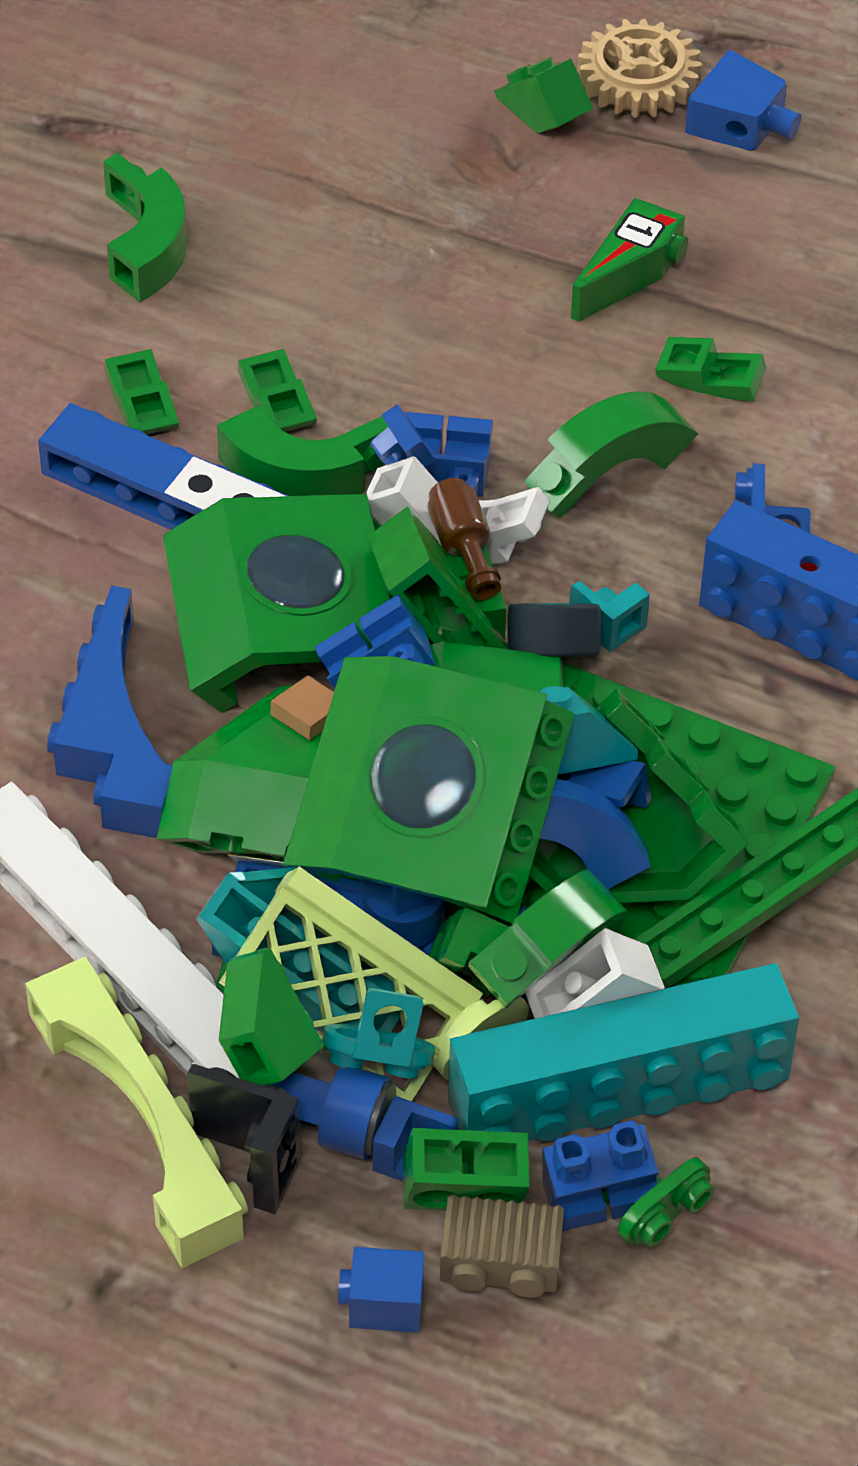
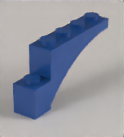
M111 585L105 604H98L95 608L92 619V639L90 643H83L80 648L77 660L78 676L75 682H68L62 702L64 714L61 722L54 721L51 725L47 750L49 753H54L56 775L96 783L93 801L94 805H98L101 808L102 828L157 838L172 765L165 764L156 753L141 729L129 701L124 680L126 649L134 624L131 589Z

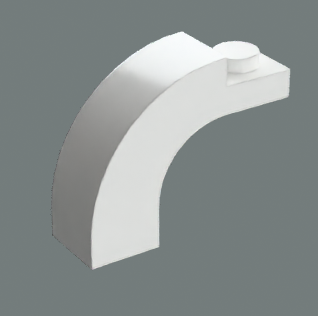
M415 456L377 468L366 492L371 515L383 525L408 506L441 545L427 509L429 492L438 482ZM539 487L496 500H479L490 528V538L486 548L492 564L507 562L516 542H525L534 537L539 531L542 518L550 501Z

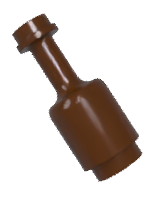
M449 478L442 480L430 490L427 509L441 546L449 555L463 557L469 573L465 579V586L472 597L479 601L491 599L501 590V577L497 569L488 567L482 552L483 547L489 541L490 528L474 489L462 479Z

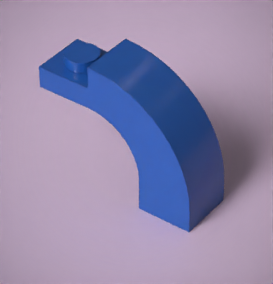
M556 779L539 839L552 840L573 850L582 859L588 870H591L607 889L650 867L646 844L633 823L619 807L600 793L586 786Z

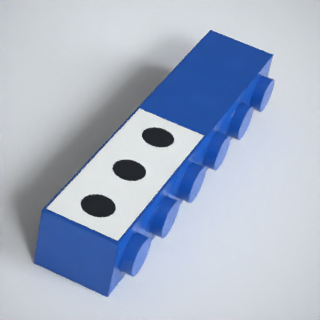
M69 403L38 440L41 473L170 530L222 498L288 496L274 490L267 484L255 482L230 471L225 466L215 465L188 453L180 447H173L146 435L138 429H131L105 418L96 411H89L73 403ZM279 543L268 546L256 553L248 564L297 585L322 551L298 543Z

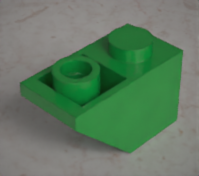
M548 57L533 65L523 66L506 75L508 84L494 90L497 99L536 133L559 127L593 109L571 58L554 64L552 57Z
M270 947L236 956L227 962L218 1039L239 1078L261 1086L283 1081L325 1046L314 1027L311 1016L303 1008L286 977L283 966L277 961Z

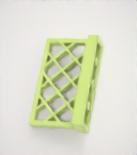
M297 867L284 876L275 890L276 895L236 955L254 952L265 935L268 948H271L281 965L280 953L308 948L314 980L291 986L294 991L316 987L323 1020L313 1021L315 1028L361 1019L367 992L364 977L383 974L393 981L395 992L406 994L407 991L412 995L421 997L423 1006L428 1005L446 1018L435 1038L425 1040L435 1047L440 1034L452 1020L475 1001L478 1002L483 995L482 992L301 867ZM283 907L302 919L306 941L278 946L273 923ZM314 928L327 937L316 939ZM338 943L348 951L352 973L324 978L318 946ZM360 959L374 969L362 971ZM226 972L224 973L223 977H222L221 980L219 981V983H220L221 985H223L224 987H225ZM354 980L360 1012L332 1017L326 985ZM397 1006L383 1007L375 1015L399 1011L402 1027L404 1028L406 1024V1014ZM326 1046L319 1050V1052L330 1058V1052L326 1049ZM371 1061L372 1069L364 1064L361 1068L384 1075L382 1063ZM431 1064L424 1069H420L418 1077L409 1078L402 1090L396 1087V1096L412 1101L432 1070L433 1065Z

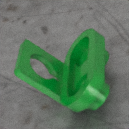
M694 1157L684 1162L663 1180L656 1175L658 1184L638 1199L625 1215L621 1217L622 1220L618 1226V1234L630 1245L646 1243L649 1247H654L659 1244L672 1229V1220L685 1209L692 1214L698 1212L711 1199L715 1188L710 1184V1168L701 1159ZM602 1188L604 1203L608 1205L604 1188Z

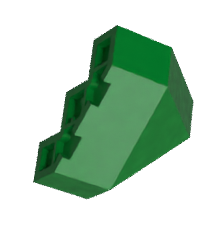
M293 685L279 686L173 762L157 840L198 854L232 853L243 857L284 862L322 735L321 732L309 741L271 715V700ZM377 759L372 774L373 793L380 809L392 819L394 810L386 795L387 780ZM340 875V877L364 881V879L347 875Z
M616 688L595 709L612 722L638 750V759L633 761L645 763L652 800L646 808L630 804L619 808L630 819L646 844L650 867L608 890L620 903L690 900L749 844L741 825L729 811L722 809L707 792L709 788L686 761L678 757L665 744L664 740L666 738ZM573 772L562 774V780L568 781ZM539 839L525 887L530 906L568 878L588 869L573 850L552 840Z

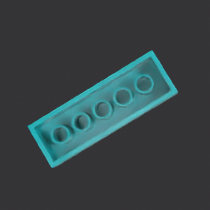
M777 963L453 1037L450 1038L448 1103L453 1116L458 1119V1130L528 1133L529 1142L538 1139L541 1141L555 1140L567 1132L592 1126L595 1128H606L622 1119L643 1114L661 1115L672 1110L674 1107L693 1102H715L726 1097L728 1094L752 1088L757 1090L770 1089L782 1081L789 1080L799 1015Z

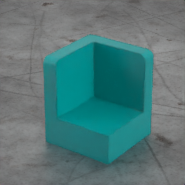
M581 581L576 582L570 587L569 603H589L600 606L601 645L607 651L612 652L647 627L650 594L639 584L634 583L618 595L608 587H603L594 593Z

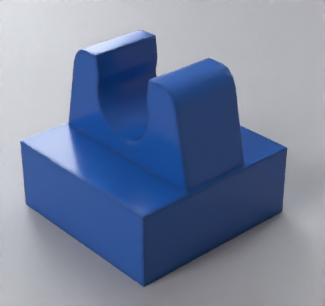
M398 404L381 415L388 428L374 438L370 444L385 466L414 456L424 467L436 460Z

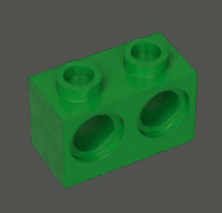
M412 1129L403 1153L404 1209L446 1210L448 1196L453 1194L459 1198L466 1195L470 1199L479 1197L482 1200L490 1198L493 1201L501 1199L504 1202L513 1200L517 1204L523 1202L530 1187L528 1133Z

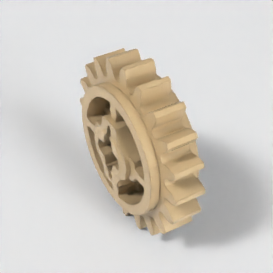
M624 19L621 27L616 28L608 23L605 25V35L593 31L591 33V42L583 41L582 52L578 54L577 73H579L583 86H586L588 97L599 95V107L611 104L614 106L615 114H619L623 110H629L632 116L637 118L640 112L648 111L652 117H656L657 109L664 108L670 113L674 112L675 101L684 105L688 103L689 94L696 90L698 82L701 81L702 63L700 62V50L692 49L693 40L691 38L680 40V29L677 28L670 32L664 30V22L651 26L648 25L646 19H641L639 24L631 25L627 19Z

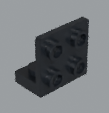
M192 1064L187 1073L189 1106L194 1120V1127L192 1129L196 1135L250 1153L251 1162L247 1172V1182L253 1186L254 1208L275 1215L301 1161L299 1098L291 1096L284 1089L274 1085L261 1086L237 1078L234 1074L223 1068L212 1067L209 1069Z

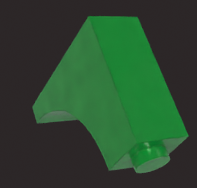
M408 506L367 536L388 592L393 597L397 594L400 595L426 629L427 636L434 644L445 641L509 649L506 641L494 628L455 573L438 540Z

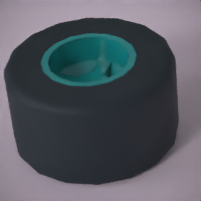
M589 603L510 604L508 606L509 649L533 652L548 657L596 656L601 651V608L598 604Z

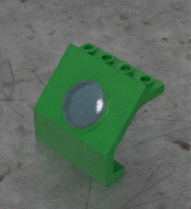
M367 494L222 498L163 535L190 691L223 713L238 704L234 681L253 669L264 665L322 662L318 657L315 646L353 622L363 632L359 618L393 598L387 590L367 537L381 527L380 523L371 515Z
M395 656L345 657L283 865L289 868L301 867L315 878L324 882L338 883L340 875H347L435 897L461 907L466 906L500 923L513 924V920L518 916L575 713L546 700L548 695L546 693Z

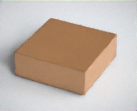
M307 675L271 700V715L310 741L323 731L334 692Z

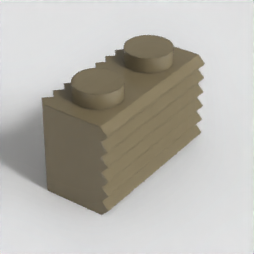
M454 1194L448 1196L440 1258V1281L451 1282L455 1288L469 1292L482 1290L485 1286L509 1288L512 1293L527 1298L538 1297L544 1292L556 1293L564 1208L560 1205L551 1207L545 1204L540 1206L537 1203L529 1205L524 1201L517 1204L513 1200L504 1202L501 1199L493 1201L490 1198L482 1200L479 1197L470 1199L466 1195L460 1198Z

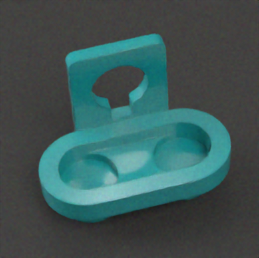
M368 989L359 1027L345 1024H329L324 1027L322 1042L330 1052L329 1061L337 1066L362 1068L364 1060L386 1063L385 1071L389 1074L402 1078H417L420 1069H424L432 1064L436 1049L431 1043L416 1038L423 1009L422 998L381 989ZM397 1006L405 1012L406 1024L398 1034L374 1028V1017L381 1008Z

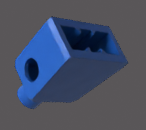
M728 50L688 98L685 133L752 151L759 147L770 132L792 139L800 126L801 114L785 108L787 84L784 79L742 55Z

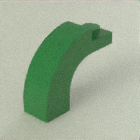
M116 153L103 161L106 196L139 222L132 229L107 244L109 278L141 303L171 281L182 265L186 253L185 205L179 186L162 167L147 176L141 167L131 164L120 154Z
M636 391L614 395L587 407L556 430L547 439L554 446V449L524 482L530 489L539 487L550 500L547 509L552 514L561 518L587 489L612 467L630 459L645 458L666 469L699 433L670 402L656 394Z
M258 405L217 424L218 459L230 471L255 482L267 484L274 490L288 496L364 493V475L385 466L370 443L388 428V425L383 417L380 416L340 436L325 440H308L282 431Z
M591 870L581 871L556 886L515 918L511 927L469 961L468 967L506 1009L553 968L604 928L614 931L626 921L628 911Z

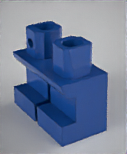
M404 412L436 459L425 467L437 482L449 478L462 479L474 489L477 496H483L492 454L493 420L449 416L445 453L442 454L444 415Z
M399 594L359 618L363 632L353 622L315 646L318 657L329 671L330 675L327 676V679L334 688H336L345 657L395 656L431 666L435 665L426 629Z
M633 1120L613 1125L608 1133L587 1138L580 1137L577 1134L557 1138L554 1146L542 1148V1183L548 1204L551 1207L560 1205L564 1208L562 1231L607 1220L602 1188H604L612 1219L623 1217L638 1199L658 1184L656 1175H659L644 1125H638Z

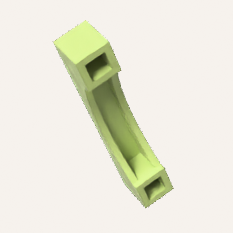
M85 956L25 983L29 1015L53 1055L66 1051L97 1068L126 1094L147 1123L159 1149L165 1170L163 1190L153 1194L155 1225L181 1268L183 1269L243 1240V1215L248 1213V1208L241 1190L234 1181L226 1184L218 1171L221 1169V1164L213 1145L207 1138L199 1140L192 1129L194 1127L193 1116L187 1103L181 1096L173 1098L166 1087L168 1085V1078L161 1061L155 1054L146 1055L140 1045L142 1043V1036L136 1021L130 1013L122 1015L115 1004L117 1003V996L108 976L104 972L97 975Z

